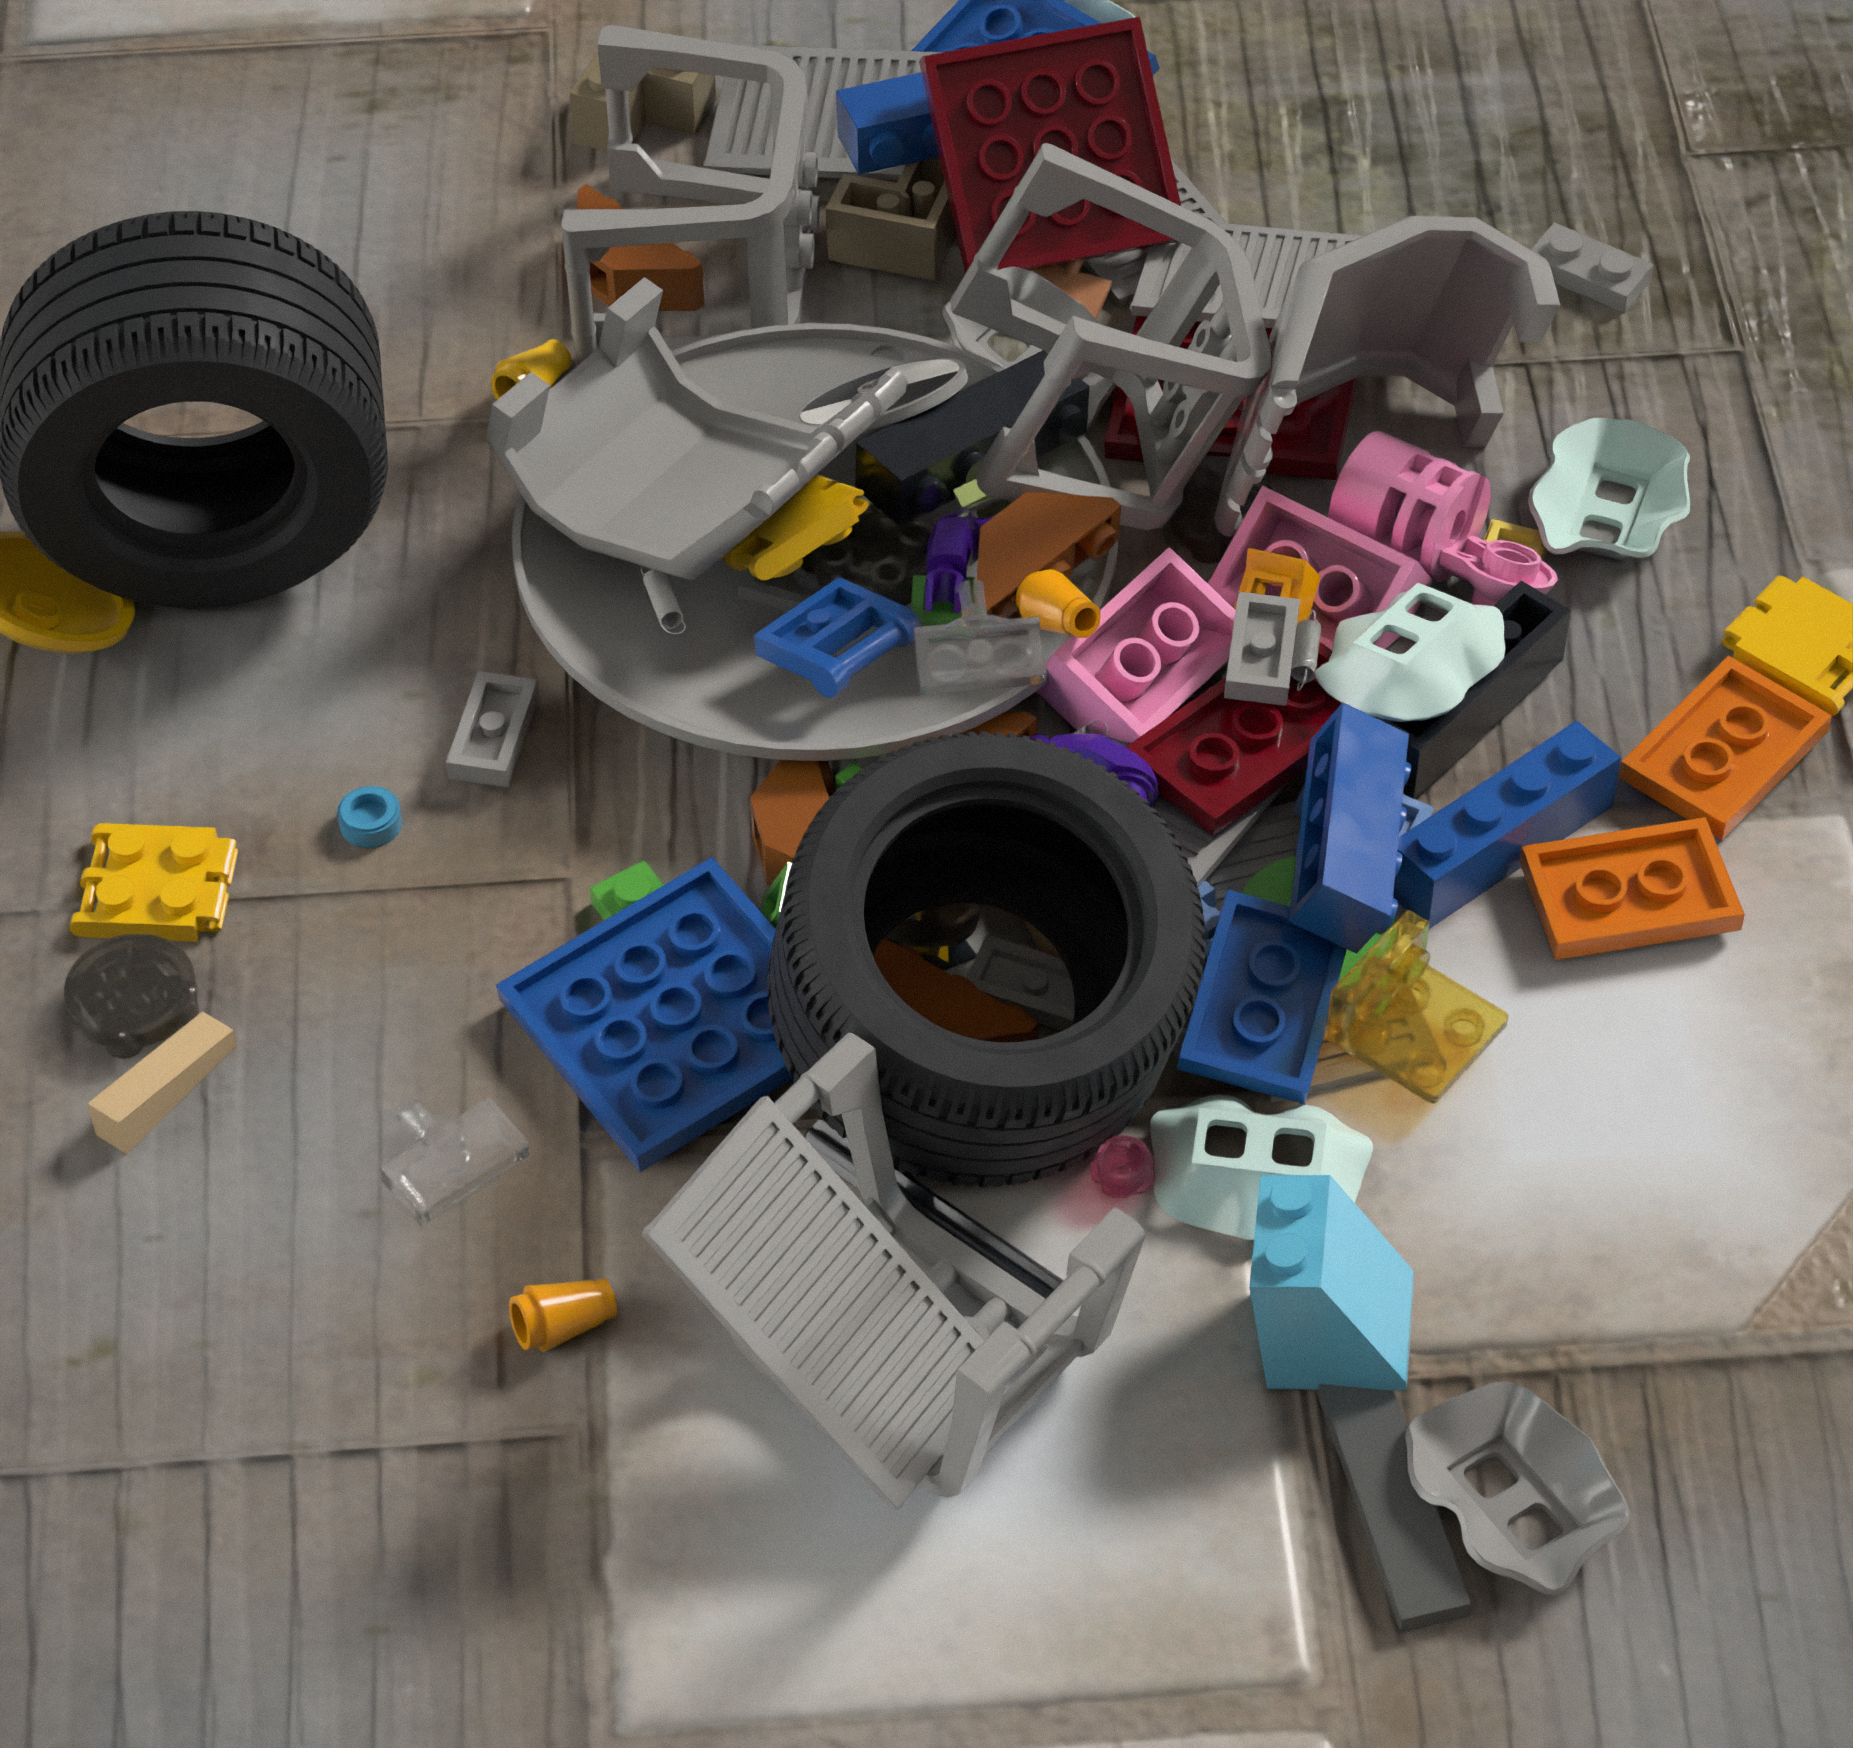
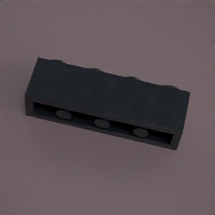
M1042 350L957 392L949 399L922 413L893 423L857 441L855 488L863 490V496L899 526L930 513L956 499L953 490L977 479L976 470L1002 428L1011 429L1045 375L1043 362L1049 353ZM1079 377L1071 380V384L1065 389L1034 439L1036 458L1087 433L1090 386Z
M1521 580L1494 605L1502 613L1504 621L1505 654L1503 660L1494 670L1471 686L1457 706L1446 714L1427 720L1398 722L1375 717L1409 734L1406 762L1410 763L1411 771L1408 781L1404 786L1403 794L1416 799L1563 661L1571 614L1570 609Z

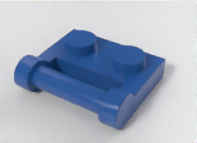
M838 577L754 635L756 656L810 680L820 694L827 698H833L848 688L851 677L895 646L903 648L918 639L922 634V627L917 615L906 606ZM871 627L878 628L836 658L831 656Z

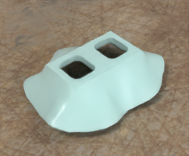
M1611 418L1587 419L1568 427L1552 439L1547 448L1550 466L1534 484L1528 498L1530 512L1538 525L1542 542L1546 549L1555 555L1580 550L1623 561L1627 556L1635 558L1648 557L1656 551L1663 531L1671 523L1684 519L1690 513L1687 467L1690 456L1685 446L1677 439L1638 421ZM1611 481L1635 488L1636 494L1630 504H1620L1597 497L1596 491L1601 482ZM1587 521L1601 522L1616 526L1621 530L1619 539L1615 544L1582 537L1580 532Z
M1416 583L1409 591L1395 596L1387 609L1341 621L1336 629L1330 659L1327 663L1316 669L1315 677L1328 695L1373 717L1398 722L1431 719L1446 714L1457 706L1465 697L1467 690L1494 670L1503 660L1505 654L1503 615L1495 606L1473 605L1421 583ZM1419 602L1446 615L1439 621L1431 622L1407 611ZM1387 632H1393L1417 642L1403 654H1395L1373 645L1382 634Z
M1215 1094L1199 1098L1181 1107L1158 1111L1150 1121L1154 1152V1194L1159 1207L1171 1217L1186 1224L1246 1240H1254L1260 1175H1331L1355 1203L1373 1151V1144L1369 1137L1347 1127L1327 1111L1304 1104L1289 1106L1277 1114L1266 1115L1253 1111L1243 1100L1232 1095ZM1218 1125L1243 1129L1247 1134L1244 1154L1236 1159L1207 1154L1204 1146L1208 1128ZM1279 1134H1292L1311 1138L1314 1142L1312 1162L1305 1167L1282 1165L1274 1162L1272 1159L1274 1138Z

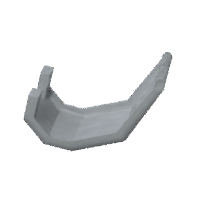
M1409 216L1303 262L1297 271L1268 338L1272 355L1271 369L1260 386L1251 395H1246L1214 516L1218 531L1225 536H1235L1242 523L1240 507L1241 505L1244 506L1253 484L1260 483L1264 477L1266 468L1272 459L1271 434L1277 433L1283 417L1291 414L1297 404L1358 376H1404L1454 405L1464 448H1486L1504 414L1493 364L1513 324L1518 342H1541L1560 307L1552 270L1548 261L1476 217Z
M644 277L607 308L599 348L550 389L548 383L530 372L492 404L487 429V441L531 511L582 548L677 577L694 580L704 574L767 520L906 392L907 382L900 371L892 368L880 377L877 385L819 427L723 403L684 374L655 327L663 290Z

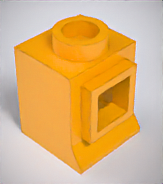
M1248 548L1246 568L1239 592L1264 595L1267 584L1283 586L1280 597L1300 599L1298 624L1300 621L1307 620L1311 612L1321 576L1306 560Z

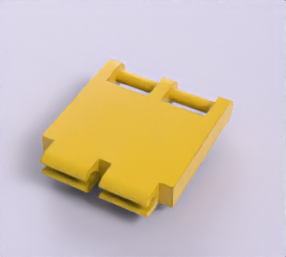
M816 474L776 512L720 560L725 558V562L729 567L739 571L749 568L751 575L760 580H769L772 577L788 575L803 564L804 556L821 545H831L847 537L852 531V525L859 521L857 516L866 511L869 502L856 497L862 496L864 494L863 490Z
M1777 576L1754 599L1756 605L1754 607L1747 606L1723 631V634L1726 636L1721 642L1725 647L1734 651L1733 658L1830 715L1835 716L1844 707L1843 698L1853 688V604L1803 576L1797 583L1784 576Z
M99 823L93 827L91 842L95 845L91 866L83 870L80 885L85 890L80 912L72 915L69 926L70 931L74 935L86 938L198 942L200 932L216 933L222 930L229 898L226 890L227 887L231 886L238 855V849L235 848L237 843L235 840L218 838L216 828L112 823ZM109 849L106 867H104L107 850ZM96 897H97L98 901H97V905H96V910H95V912H93L94 905H95V901H96Z

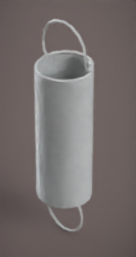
M654 569L648 571L644 575L643 581L661 627L664 630L673 629L683 622L684 629L679 632L682 633L686 625L667 574ZM665 630L666 632L671 633V634H679V633H672V632H669V631Z
M1314 610L1309 614L1307 620L1300 621L1297 624L1291 675L1294 679L1303 681L1298 683V691L1302 689L1304 683H1308L1315 678L1321 624L1315 619ZM1312 612H1314L1315 621L1309 620V617L1312 614Z

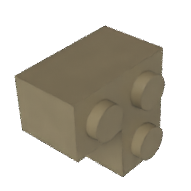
M597 51L569 93L575 144L608 152L610 132L606 89L602 88L599 52ZM652 67L634 90L628 91L631 133L633 134L632 143L646 122L696 135L717 102L715 75Z
M940 157L906 164L897 183L843 173L825 208L828 260L857 267L935 281L957 236Z

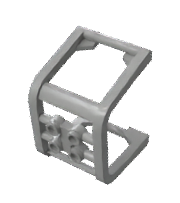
M619 25L603 27L600 31L598 52L602 88L606 89L610 132L607 151L611 190L684 197L730 205L659 209H564L561 221L565 257L564 269L567 276L572 325L571 334L573 335L576 367L599 348L606 313H593L589 261H599L607 250L613 246L746 237L751 329L775 325L800 324L808 268L813 267L814 260L813 230H818L820 218V197L812 195V191L807 190V187H816L818 153L806 152L804 150V128L808 109L807 83L804 71L794 60L776 51ZM652 67L678 69L771 84L774 155L770 179L651 159L639 144L632 143L633 134L631 133L628 91H633ZM719 335L663 339L671 351Z
M1048 143L1041 146L1019 185L1015 187L1009 202L979 252L974 256L972 264L950 300L953 314L1024 341L1049 353L1043 362L1045 375L1011 429L1002 428L976 470L977 485L981 492L987 496L1008 501H1015L1025 492L1113 497L1122 505L1119 525L1151 530L1162 528L1171 520L1182 503L1183 489L1243 398L1246 395H1251L1260 386L1271 369L1272 355L1251 265L1244 250L1230 234L1211 220ZM1085 199L1192 248L1137 335L1072 316L1066 325L1010 299L1007 273L997 270L998 264L1030 211L1043 217H1048ZM1220 285L1224 301L1211 321L1204 320L1201 322L1188 349L1180 348L1181 343ZM1091 371L1111 380L1130 398L1134 408L1150 496L1073 479L1038 469L1034 439L1065 389L1071 384L1072 379H1076ZM1158 379L1165 380L1163 392L1158 383Z
M847 1033L807 1072L803 1073L800 1079L774 1104L792 1124L818 1100L821 1102V1109L829 1115L836 1116L842 1114L860 1194L864 1199L863 1204L893 1238L932 1266L926 1275L943 1294L957 1283L986 1303L973 1317L964 1316L967 1322L983 1338L984 1342L957 1369L952 1423L944 1455L938 1459L918 1484L920 1488L929 1493L949 1498L959 1495L979 1473L984 1454L1077 1356L1083 1357L1094 1353L1111 1335L1146 1235L1138 1222L1114 1207L1069 1253L1066 1273L1068 1277L1046 1299L927 1219L903 1195L897 1184L882 1111L875 1048L855 1034ZM1081 1306L1079 1315L1073 1316L1072 1314ZM1010 1319L1019 1327L1015 1329L1013 1326L1008 1324L1007 1321ZM730 1334L737 1348L743 1353V1355L749 1360V1362L760 1373H762L767 1379H769L773 1384H775L778 1387V1385L768 1376V1374L758 1365V1363ZM1044 1343L1049 1345L1048 1349L1004 1394L1007 1382L1029 1359L1035 1356Z

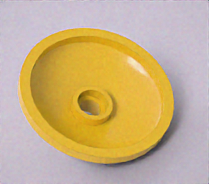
M0 531V633L33 649L62 654L95 652L118 643L126 636L135 614L133 600L100 590L69 574L57 566L56 563L50 561L46 555L42 554L32 544L31 540L25 536L24 532Z

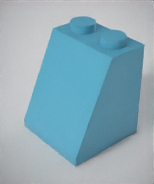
M1260 1175L1249 1288L1267 1389L1318 1390L1319 1384L1381 1390H1407L1414 1290L1413 1269L1331 1175Z

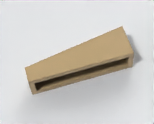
M202 1011L87 1103L96 1135L125 1154H128L237 1046L234 1030Z

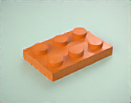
M1728 655L1621 761L1618 778L1687 820L1706 817L1712 834L1723 840L1828 733L1832 715Z
M1706 817L1526 845L1521 848L1519 863L1555 960L1716 935L1742 929L1745 913Z

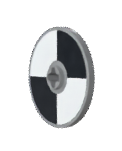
M952 358L925 359L891 366L857 377L820 394L806 403L796 413L795 422L819 427L877 385L880 377L891 368L900 371L906 378V392L863 432L902 421L944 402L960 391L966 385L969 377L965 364L960 360Z

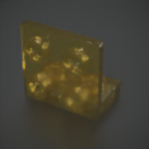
M1407 910L1331 990L1326 1039L1425 1101L1434 1104L1441 1099L1506 1028L1508 1014L1428 965L1431 955L1426 951L1430 922Z

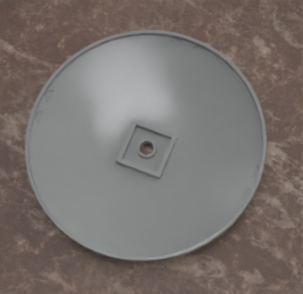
M807 323L775 325L719 335L671 350L684 374L723 403L795 421L796 413L806 403L820 394L857 377L903 363L934 358L960 360L965 364L969 377L966 385L961 390L1005 369L965 349L962 351L957 346L932 338L888 328L853 324ZM887 426L862 432L817 474L838 481V483L855 487L856 442ZM1084 435L1037 457L1038 469L1111 487L1101 461ZM519 493L515 506L512 526V553L517 587L530 623L549 653L572 678L596 698L626 717L660 733L701 747L736 755L775 760L827 761L883 755L894 750L898 751L905 745L911 746L917 741L924 742L927 738L933 737L938 739L940 735L951 737L953 733L967 731L1002 714L1040 689L1048 681V670L1043 668L1051 655L1071 637L1066 634L1031 628L1022 618L1009 630L1001 632L997 629L982 642L973 632L972 639L919 637L906 647L895 646L851 677L850 685L847 689L833 698H827L816 690L810 680L756 656L754 635L838 577L906 606L911 610L913 575H927V543L931 531L939 517L959 511L956 499L930 513L899 526L865 496H856L868 501L869 506L866 511L857 516L859 521L852 525L851 533L839 542L831 545H821L803 557V564L798 569L782 577L760 580L751 575L749 568L739 571L729 567L725 562V558L716 562L704 574L694 580L667 574L682 612L686 628L682 633H679L684 629L682 622L673 629L665 630L679 634L666 632L659 623L643 581L644 575L652 570L651 568L643 566V575L641 573V565L582 548L531 511L521 493ZM1118 540L1101 558L1092 560L1089 557L1073 570V574L1069 579L1100 610L1105 606L1112 589L1118 558ZM978 561L968 567L966 576L975 577L974 611ZM816 565L830 569L821 574L805 572L811 570ZM871 627L831 656L836 658L878 628Z

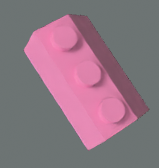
M1262 486L1208 584L1229 605L1234 607L1246 568L1248 548L1306 560L1321 576L1311 612L1315 611V619L1321 624L1320 642L1333 650L1336 629L1341 621L1351 617L1383 611L1387 609L1392 599L1398 594L1409 591L1416 583L1430 587L1433 580L1418 561ZM1267 584L1264 595L1280 597L1283 586ZM1420 603L1414 604L1407 612L1414 615ZM1314 612L1310 615L1309 620L1315 621ZM1393 632L1384 633L1373 645L1386 649L1401 635Z
M1168 547L1100 610L1101 621L1099 627L1091 636L1087 638L1071 636L1051 655L1043 667L1048 670V681L1036 692L1075 729H1080L1091 721L1098 719L1099 721H1094L1087 725L1094 734L1106 736L1107 727L1104 724L1106 723L1108 726L1107 737L1132 743L1171 716L1229 661L1236 610Z

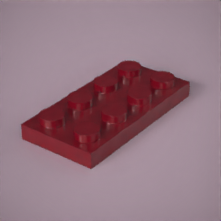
M1319 642L1316 669L1327 663L1332 654V650ZM1290 675L1287 706L1224 698L1225 677L1125 748L1137 754L1151 766L1157 778L1158 791L1163 797L1214 836L1307 769L1310 740L1342 703L1328 695L1320 686L1316 677L1312 681L1304 683L1302 689L1298 691V683L1303 681L1294 679L1292 675Z

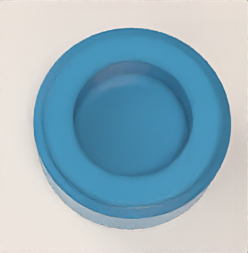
M378 786L357 788L345 795L338 805L337 816L341 834L346 841L357 847L375 848L392 841L401 830L402 816L399 801L391 791Z

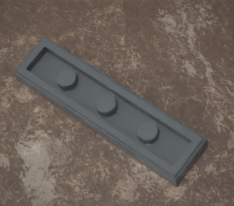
M1319 1384V1389H1316V1393L1400 1632L1469 1617L1471 1601L1436 1505H1432L1422 1499L1410 1481L1407 1463V1444L1405 1440L1407 1426L1394 1390Z

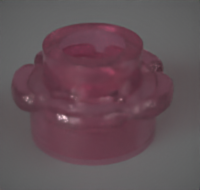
M1127 1135L1115 1136L1101 1145L1097 1157L1092 1159L1090 1164L1091 1179L1096 1184L1102 1185L1101 1189L1104 1194L1113 1198L1126 1199L1134 1194L1140 1195L1147 1192L1155 1182L1156 1175L1152 1171L1155 1167V1160L1146 1144L1141 1140ZM1117 1170H1128L1130 1172L1127 1174H1120Z

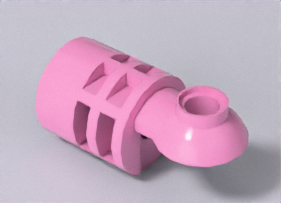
M1375 431L1367 435L1351 453L1343 466L1332 493L1328 518L1418 561L1432 580L1444 582L1455 576L1469 582L1474 587L1471 597L1473 605L1494 606L1521 580L1543 594H1547L1558 581L1556 572L1541 560L1538 553L1529 547L1511 541L1494 540L1487 542L1479 538L1491 499L1490 482L1485 476L1473 471L1463 470L1451 461L1431 456L1428 451L1381 431Z

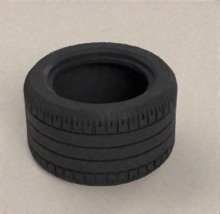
M170 211L133 217L93 230L57 250L56 253L40 264L39 268L35 269L32 275L25 281V284L22 285L10 307L0 340V480L10 511L20 529L31 540L32 544L42 554L46 555L50 561L56 563L57 566L100 590L125 599L165 607L214 608L263 599L304 582L339 559L357 542L358 538L364 533V530L368 528L380 504L388 471L378 333L369 308L358 288L348 278L347 274L336 263L332 262L328 256L323 255L320 250L304 242L299 237L293 236L279 228L244 217L204 211ZM179 402L224 404L249 412L263 420L258 424L234 433L205 438H179L156 435L124 424L126 420L141 412Z
M967 732L966 735L953 733L951 737L940 735L938 739L931 737L927 738L924 742L917 741L911 746L905 745L898 751H891L886 757L881 756L874 763L871 762L866 765L863 770H859L852 778L839 787L817 812L797 847L787 879L768 964V1008L777 1046L790 1076L794 1077V1083L847 1033L855 1034L875 1048L882 1111L893 1165L898 1167L900 1172H909L914 1177H918V1175L924 1176L925 1180L932 1181V1179L938 1180V1183L945 1184L946 1181L951 1182L954 1186L965 1184L966 1187H973L974 1184H978L980 1187H987L989 1185L1000 1187L1003 1183L1009 1186L1018 1182L1027 1183L1031 1178L1035 1181L1045 1176L1048 1177L1054 1175L1057 1171L1061 1172L1087 1159L1124 1131V1128L1134 1120L1146 1104L1161 1077L1166 1062L1195 1002L1205 959V921L1200 892L1197 889V881L1195 876H1193L1191 865L1188 864L1185 852H1182V847L1179 841L1175 840V834L1172 830L1167 829L1165 820L1158 817L1157 810L1150 808V803L1145 798L1139 797V792L1136 789H1130L1129 783L1125 780L1120 781L1118 775L1114 772L1108 773L1106 771L1107 768L1102 764H1094V760L1089 757L1087 759L1082 758L1081 753L1069 752L1067 747L1063 746L1061 749L1055 747V743L1050 742L1046 744L1043 743L1042 739L1038 738L1035 741L1030 740L1029 736L1025 735L1022 738L1016 737L1012 733L1003 736L1002 732H995L994 735L988 732H980L979 735H976L975 732ZM950 903H976L1008 911L1040 931L1061 956L1073 986L1075 1001L1073 1024L1070 1028L1054 1035L1024 1042L1001 1043L982 1041L950 1032L933 1024L909 1007L884 979L873 956L884 938L897 925L925 909ZM820 1100L811 1106L818 1112L822 1120L827 1119L828 1126L833 1130L835 1129L838 1135L843 1139L847 1137L842 1114L836 1116L829 1115L821 1109Z

